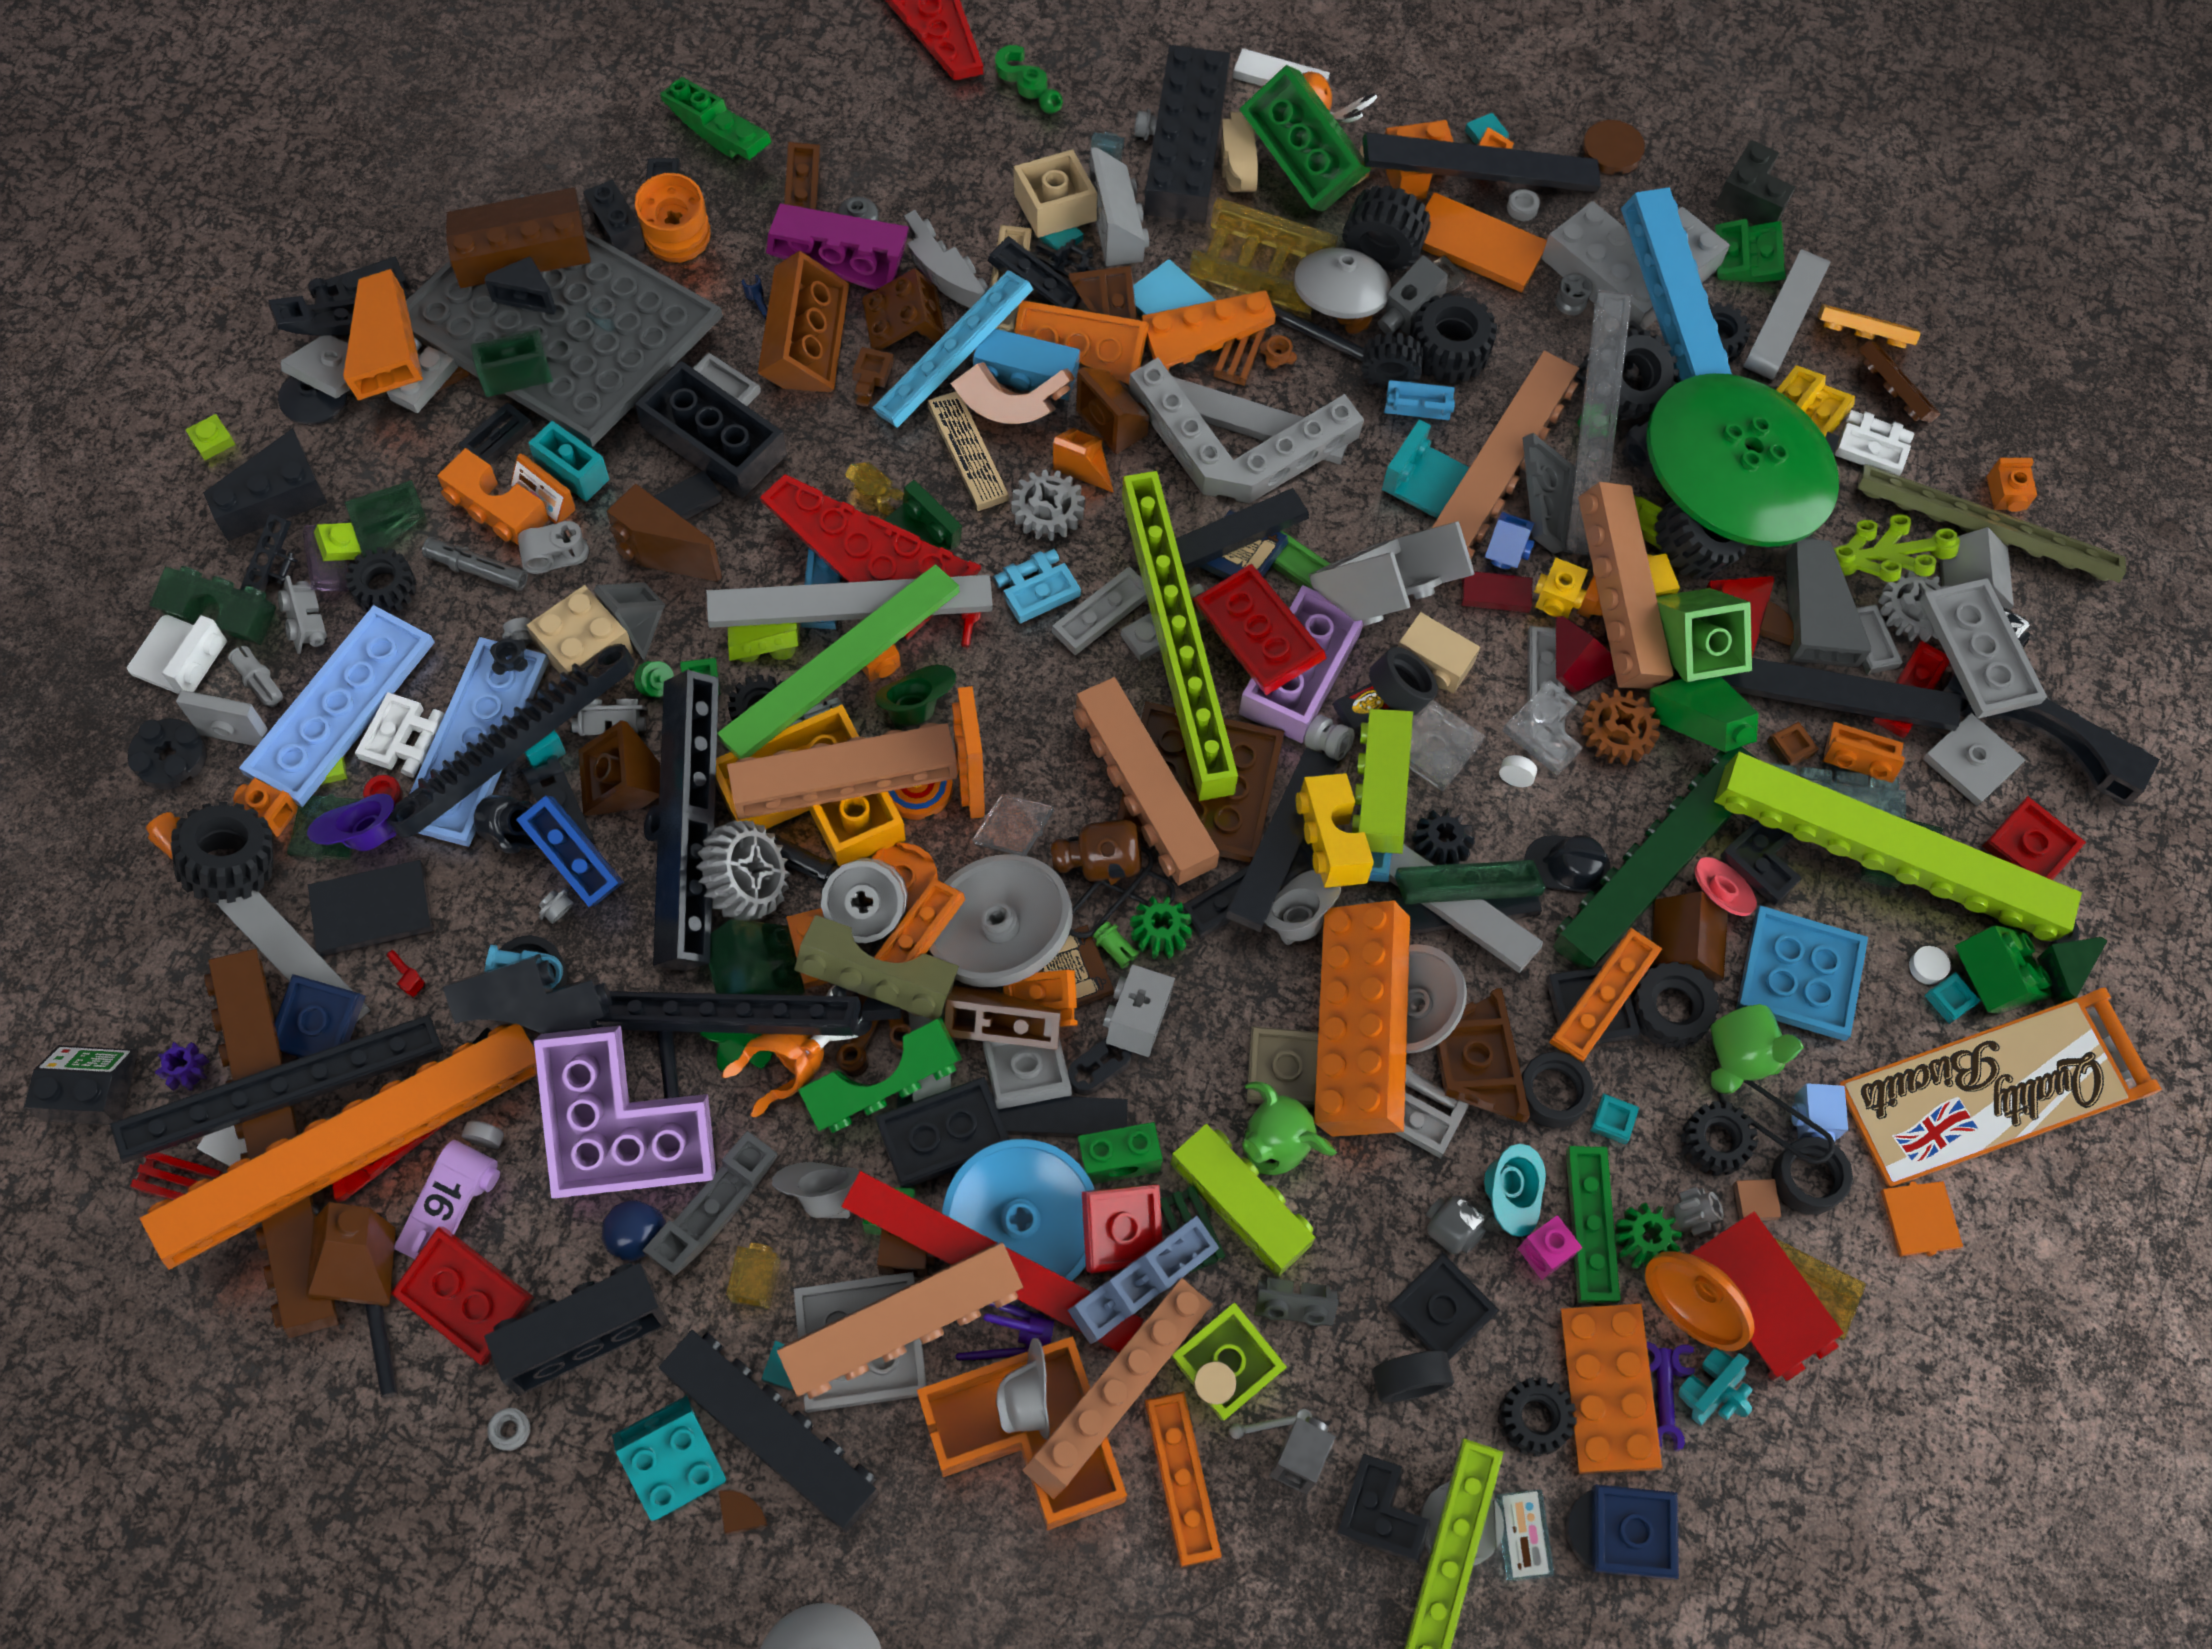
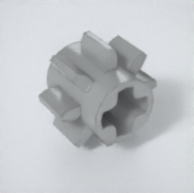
M1697 1187L1680 1192L1679 1194L1683 1202L1674 1205V1214L1680 1228L1684 1232L1692 1230L1694 1237L1698 1235L1704 1237L1718 1232L1715 1222L1723 1220L1724 1214L1717 1196L1713 1192L1705 1194L1704 1188L1698 1189Z

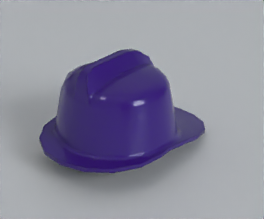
M384 793L374 794L358 802L330 810L320 815L310 824L307 835L310 841L316 844L329 845L342 842L345 846L358 851L374 849L396 836L395 831L386 820L394 808V800L390 795Z

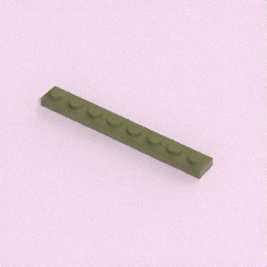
M1864 464L1859 475L1857 489L1862 490L1865 495L1871 498L1879 499L1882 497L1893 501L1904 510L1915 509L1921 511L1935 521H1948L1957 524L1968 533L1988 527L2005 545L2012 544L2024 548L2028 554L2035 557H2049L2057 560L2060 565L2069 569L2079 568L2088 571L2093 577L2102 581L2110 579L2120 583L2126 573L2125 557L1867 464Z

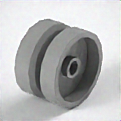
M861 858L842 865L829 876L822 889L821 908L824 918L852 927L855 942L869 943L882 939L900 923L907 911L908 892L904 879L893 866L880 859ZM864 892L866 897H872L873 899L872 904L868 906L862 905L859 899L860 895Z

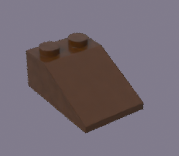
M636 483L606 511L611 525L609 529L616 541L615 548L624 559L628 561L633 559L642 567L716 582L722 578L714 541Z

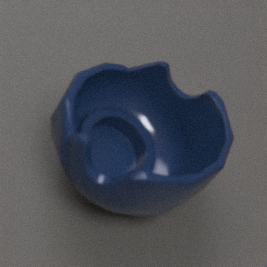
M625 1201L614 1206L603 1220L601 1240L606 1250L614 1257L634 1262L637 1259L647 1257L643 1253V1249L667 1222L660 1210L642 1201Z

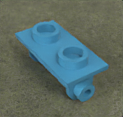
M1389 380L1384 413L1450 420L1455 405V399H1453L1455 387Z

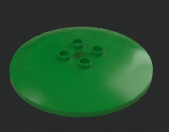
M1731 374L1697 375L1684 379L1668 389L1651 413L1647 426V449L1657 478L1668 495L1686 514L1716 534L1748 545L1764 547L1784 546L1796 543L1812 535L1832 513L1838 498L1839 475L1830 445L1818 426L1798 405L1769 386L1752 379ZM1745 445L1753 447L1755 451L1748 450Z

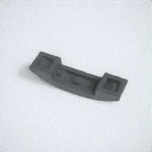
M746 1131L724 1156L722 1166L715 1173L713 1180L707 1182L674 1222L669 1220L643 1249V1253L671 1275L675 1276L710 1244L737 1213L777 1158V1152L749 1131Z

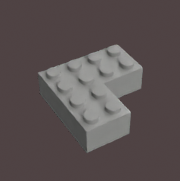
M1594 201L1549 234L1541 259L1562 277L1569 274H1581L1587 277L1592 283L1593 289L1589 299L1622 327L1630 320H1633L1645 330L1657 320L1628 229ZM1682 206L1678 209V214L1683 229L1687 232L1688 244L1693 259L1697 262L1698 274L1701 283H1703L1717 272V268L1722 264L1730 244Z

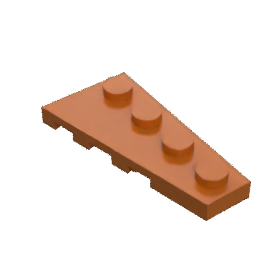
M1267 290L1141 316V321H1147L1149 324L1146 340L1153 360L1159 358L1168 372L1169 367L1180 362L1183 365L1195 360L1196 355L1209 349L1211 352L1218 350L1229 340L1234 338L1240 340L1275 324L1276 319Z
M1022 301L1019 304L1014 333L1080 349V364L1091 369L1109 371L1117 381L1121 380L1129 386L1130 373L1141 366L1149 324L1147 321Z

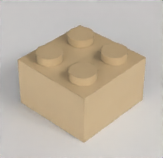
M1073 149L1014 166V195L1037 238L1097 221V191Z
M585 585L526 625L535 647L541 653L547 654L549 662L559 674L562 672L571 674L572 664L576 663L581 666L601 650L613 644H623L630 654L634 653L627 631Z

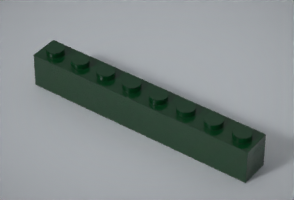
M1743 747L1728 752L1720 750L1708 764L1712 768L1708 774L1704 775L1700 772L1688 785L1687 789L1691 792L1684 799L1680 795L1677 796L1665 811L1669 816L1663 822L1656 819L1644 834L1648 839L1641 846L1635 842L1625 853L1622 860L1626 863L1619 870L1613 866L1600 881V884L1604 887L1597 894L1591 890L1578 905L1581 912L1574 919L1568 915L1555 930L1559 937L1553 948L1579 970L1594 968L1734 814L1728 811L1725 806L1714 802L1725 766L1738 752L1756 758Z

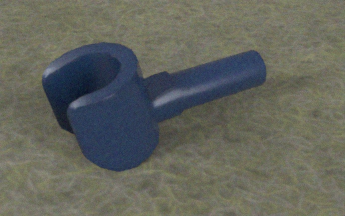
M755 274L756 284L747 285L745 280L742 279L745 297L757 304L766 320L768 308L763 298L764 291L761 278Z

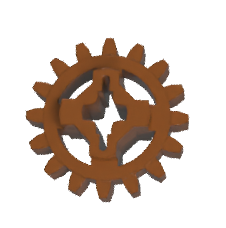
M1614 689L1610 698L1606 693H1601L1597 701L1591 700L1581 720L1585 723L1581 734L1589 736L1585 745L1587 747L1596 746L1598 749L1595 756L1597 757L1604 753L1607 754L1608 763L1611 764L1616 757L1621 759L1623 765L1628 764L1631 756L1636 762L1641 761L1644 754H1650L1655 746L1654 743H1656L1660 736V732L1656 731L1660 725V720L1651 719L1655 708L1649 707L1646 709L1643 706L1646 700L1644 697L1638 701L1633 700L1632 691H1628L1625 697H1621L1618 689ZM1600 715L1603 717L1601 720L1603 726L1599 727L1598 722ZM1640 727L1642 728V738H1641V739L1639 738V735H1640L1641 732H1640L1639 729H1638V728H1640Z

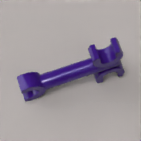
M1647 1342L1648 1355L1651 1360L1649 1364L1650 1373L1657 1369L1659 1427L1657 1429L1660 1448H1662V1435L1667 1434L1673 1439V1450L1680 1451L1684 1447L1685 1437L1682 1431L1675 1426L1673 1374L1686 1378L1695 1373V1368L1684 1367L1679 1362V1355H1691L1694 1353V1347L1683 1344L1672 1350L1670 1348H1658L1655 1344Z

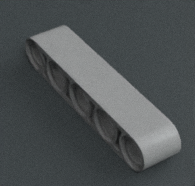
M1803 249L1800 250L1743 368L1774 380L1831 261Z

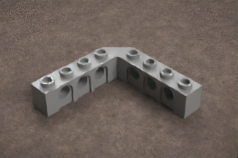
M1159 358L1130 373L1129 394L1137 403L1140 402L1146 407L1150 423L1203 495L1217 497L1218 494L1236 498L1235 501L1250 504L1325 459L1330 453L1357 440L1364 422L1363 417L1344 394L1233 460Z

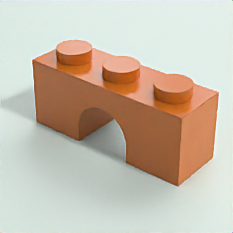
M466 448L437 475L443 489L441 494L450 504L454 506L459 504L467 509L468 514L480 524L486 522L506 542L512 540L519 545V533L529 528H540L549 520L543 501L518 483L503 495H489L498 485L490 464Z

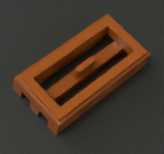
M1262 329L1240 340L1228 372L1223 370L1236 338L1227 341L1216 365L1214 377L1245 386L1260 345L1263 342L1266 329ZM1249 338L1254 339L1241 375H1235Z

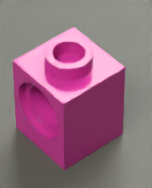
M1557 1215L1530 1234L1517 1249L1540 1279L1543 1280L1570 1261L1583 1247Z

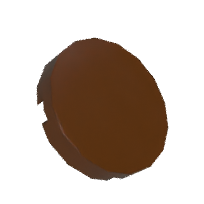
M1604 120L1589 127L1582 142V149L1585 158L1598 160L1600 172L1614 175L1615 172L1623 171L1622 174H1626L1637 168L1645 152V141L1641 133L1632 125L1619 120Z

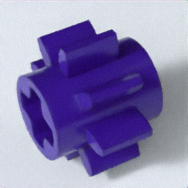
M173 1042L172 1048L168 1049L164 1054H158L162 1067L158 1068L155 1073L161 1079H166L165 1085L172 1091H175L179 1085L185 1086L189 1091H192L193 1085L201 1079H207L203 1066L207 1065L210 1060L204 1054H199L200 1049L193 1042H190L186 1048L180 1047L176 1042Z

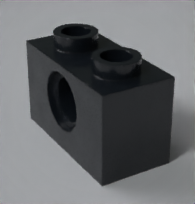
M613 179L583 191L589 216L605 242L630 256L646 250L640 223Z

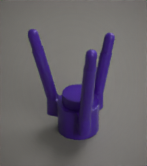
M994 1302L989 1304V1306L996 1308ZM1008 1303L997 1309L1022 1318L1021 1321L988 1313L984 1314L983 1319L986 1322L1018 1329L1017 1343L1025 1344V1347L957 1353L955 1358L958 1361L1013 1357L1028 1352L1033 1338H1038L1042 1346L1051 1344L1054 1320L1044 1318V1314L1033 1313Z

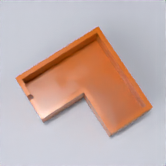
M1073 1336L1042 1346L1046 1365V1408L1050 1425V1436L1090 1389ZM1028 1352L917 1389L918 1399L943 1478L1018 1451L1022 1452L1025 1464L1027 1465L1048 1440L1042 1437L1039 1430L1009 1433L1005 1432L1000 1424L996 1404L998 1387L1008 1373L1028 1364ZM1107 1436L1069 1484L1054 1499L1031 1479L1047 1531L1121 1505L1127 1499V1493Z

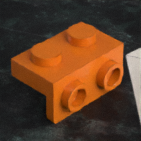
M1833 722L1829 730L1822 762L1893 783L1904 765L1905 757L1901 756L1904 743Z

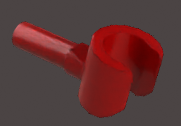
M981 612L961 613V618L964 620L962 647L967 648L970 646L972 627L975 622L980 620Z
M394 950L389 951L386 956L400 974L403 975L396 985L409 996L415 997L425 985V981L415 969L409 968Z

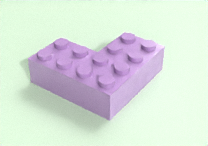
M621 1025L545 1033L534 1040L551 1199L713 1180L716 1173L708 1094L629 1103Z

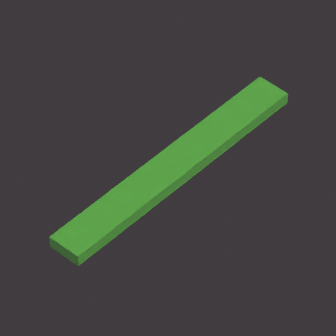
M936 564L720 730L717 733L718 740L738 759L752 756L960 593L959 585Z

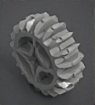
M746 820L732 821L711 831L712 835L703 840L705 847L698 852L703 862L696 866V868L703 872V877L698 882L705 884L707 887L704 897H712L714 899L712 908L722 909L723 917H733L735 921L749 919L753 921L777 910L776 905L785 901L782 893L789 889L784 879L791 874L784 867V864L789 859L782 858L780 853L783 845H776L774 843L775 834L766 833L765 825H755L753 821Z

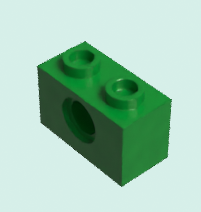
M1155 1122L1078 1136L1077 1152L1080 1166L1087 1173L1092 1184L1160 1172L1163 1158Z

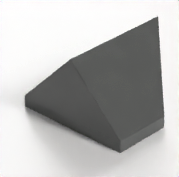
M645 582L596 585L593 590L595 597L627 631L633 650L645 661L659 619L666 605Z

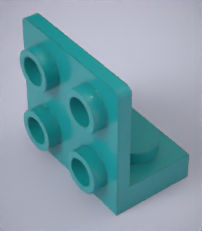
M1419 419L1388 465L1381 490L1438 518L1470 467L1431 448V440L1427 439L1431 425Z
M687 1395L612 1435L615 1452L651 1521L663 1517L726 1481L725 1474L698 1423L694 1408Z

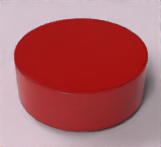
M378 775L371 778L363 789L364 798L382 793L390 795L394 800V806L403 799L401 786L395 778L389 775Z

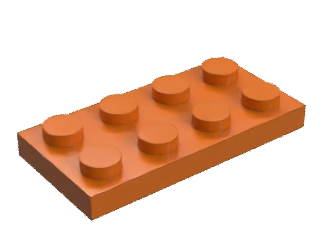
M973 686L958 688V702L951 704L962 807L969 806L971 819L985 817L983 752Z
M1642 1304L1561 1309L1571 1404L1574 1403L1576 1411L1573 1412V1417L1577 1418L1576 1425L1574 1426L1579 1474L1662 1470Z

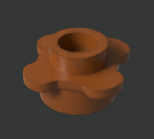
M1272 336L1268 341H1264L1260 345V351L1265 354L1267 359L1266 365L1269 368L1275 369L1285 363L1291 365L1297 359L1296 353L1292 352V342L1285 336Z

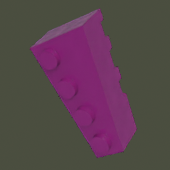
M780 203L768 233L766 254L785 260L800 250L842 279L876 290L896 279L902 262L909 226Z

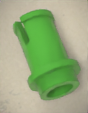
M1107 921L1096 930L1092 937L1096 940V946H1102L1120 967L1124 969L1129 965V961L1133 962L1137 958L1139 952L1117 931L1119 927L1116 924L1112 925Z

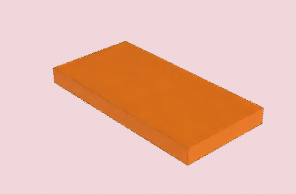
M1434 192L1425 207V211H1428L1430 214L1429 221L1431 226L1421 250L1523 293L1543 256L1547 240Z

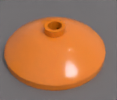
M1674 1251L1661 1252L1655 1255L1647 1264L1645 1280L1651 1296L1662 1312L1687 1335L1709 1347L1723 1351L1740 1350L1751 1340L1754 1334V1321L1749 1304L1736 1284L1718 1267L1697 1256Z

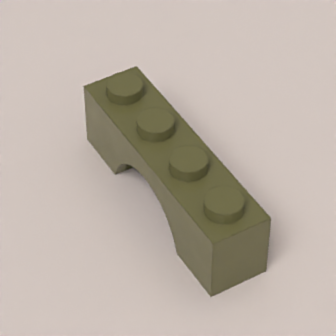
M815 915L801 942L795 971L936 1020L943 1013L946 999L952 991L959 966L924 953L911 961L902 963L878 960L866 954L856 944L852 934V927Z

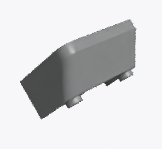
M1456 521L1369 546L1310 573L1309 577L1313 589L1352 620H1362L1363 626L1383 620L1384 614L1410 608L1407 595L1414 594L1415 599L1430 596L1435 593L1434 587L1445 582L1472 576L1475 572L1460 523Z

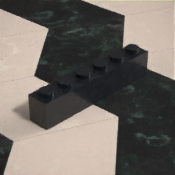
M691 1329L658 1367L663 1375L846 1534L879 1495L877 1488L873 1486V1483L877 1480L876 1477L859 1463L852 1468L845 1462L842 1457L846 1452L830 1437L827 1436L823 1442L811 1432L815 1425L801 1412L796 1410L792 1415L780 1405L784 1398L771 1386L765 1384L762 1389L750 1380L754 1373L742 1361L735 1358L731 1363L721 1355L720 1352L724 1347L713 1336L705 1332L701 1337Z

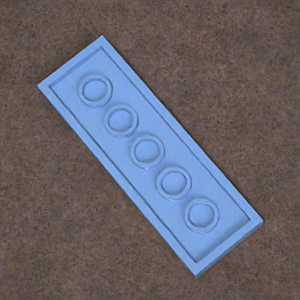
M373 605L239 767L240 771L252 780L255 777L279 791L283 790L289 793L294 802L303 807L340 758H343L371 723L387 692L394 694L433 646L434 640L432 636Z
M479 637L410 793L419 787L418 779L429 780L431 778L430 770L436 769L441 771L443 769L442 761L448 760L453 762L455 760L454 753L456 751L465 753L468 742L477 744L480 733L487 736L491 734L490 726L492 724L500 727L504 715L512 718L516 706L521 709L526 707L525 700L527 698H534L549 663L547 654L526 649L524 651V658L528 662V667L524 671H506L503 675H497L492 670L494 658L490 653V648L498 641ZM512 655L507 656L506 659H511ZM502 770L418 832V834L469 847L476 832L474 826L476 806L483 798L492 795Z

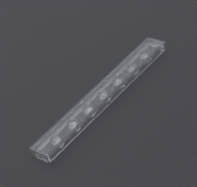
M1598 290L1596 293L1565 553L1590 556L1578 497L1598 482L1609 483L1632 299V294L1606 290Z

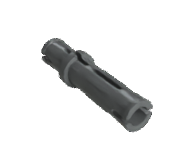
M429 536L423 544V557L444 563L453 571L469 572L519 592L524 589L527 583L528 574L526 570L469 551V548L462 544L455 546L432 536Z

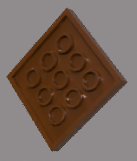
M1145 701L1141 722L1220 852L1219 856L1251 863L1261 842L1285 731L1223 718L1238 773L1235 794L1199 801L1175 707ZM1123 792L1116 820L1128 819L1133 821L1137 826L1139 838L1144 839L1141 831V826L1143 825L1137 815L1133 817L1127 810L1124 802L1125 794Z

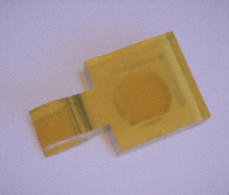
M870 462L850 464L845 476L854 483L855 489L867 496L875 495L878 509L883 514L890 515L896 509L890 505V497L895 501L903 500L904 494L901 490L892 487L893 481Z

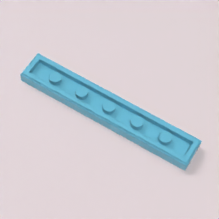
M1008 270L874 405L873 409L876 414L898 428L1031 293L1033 288L1029 281Z

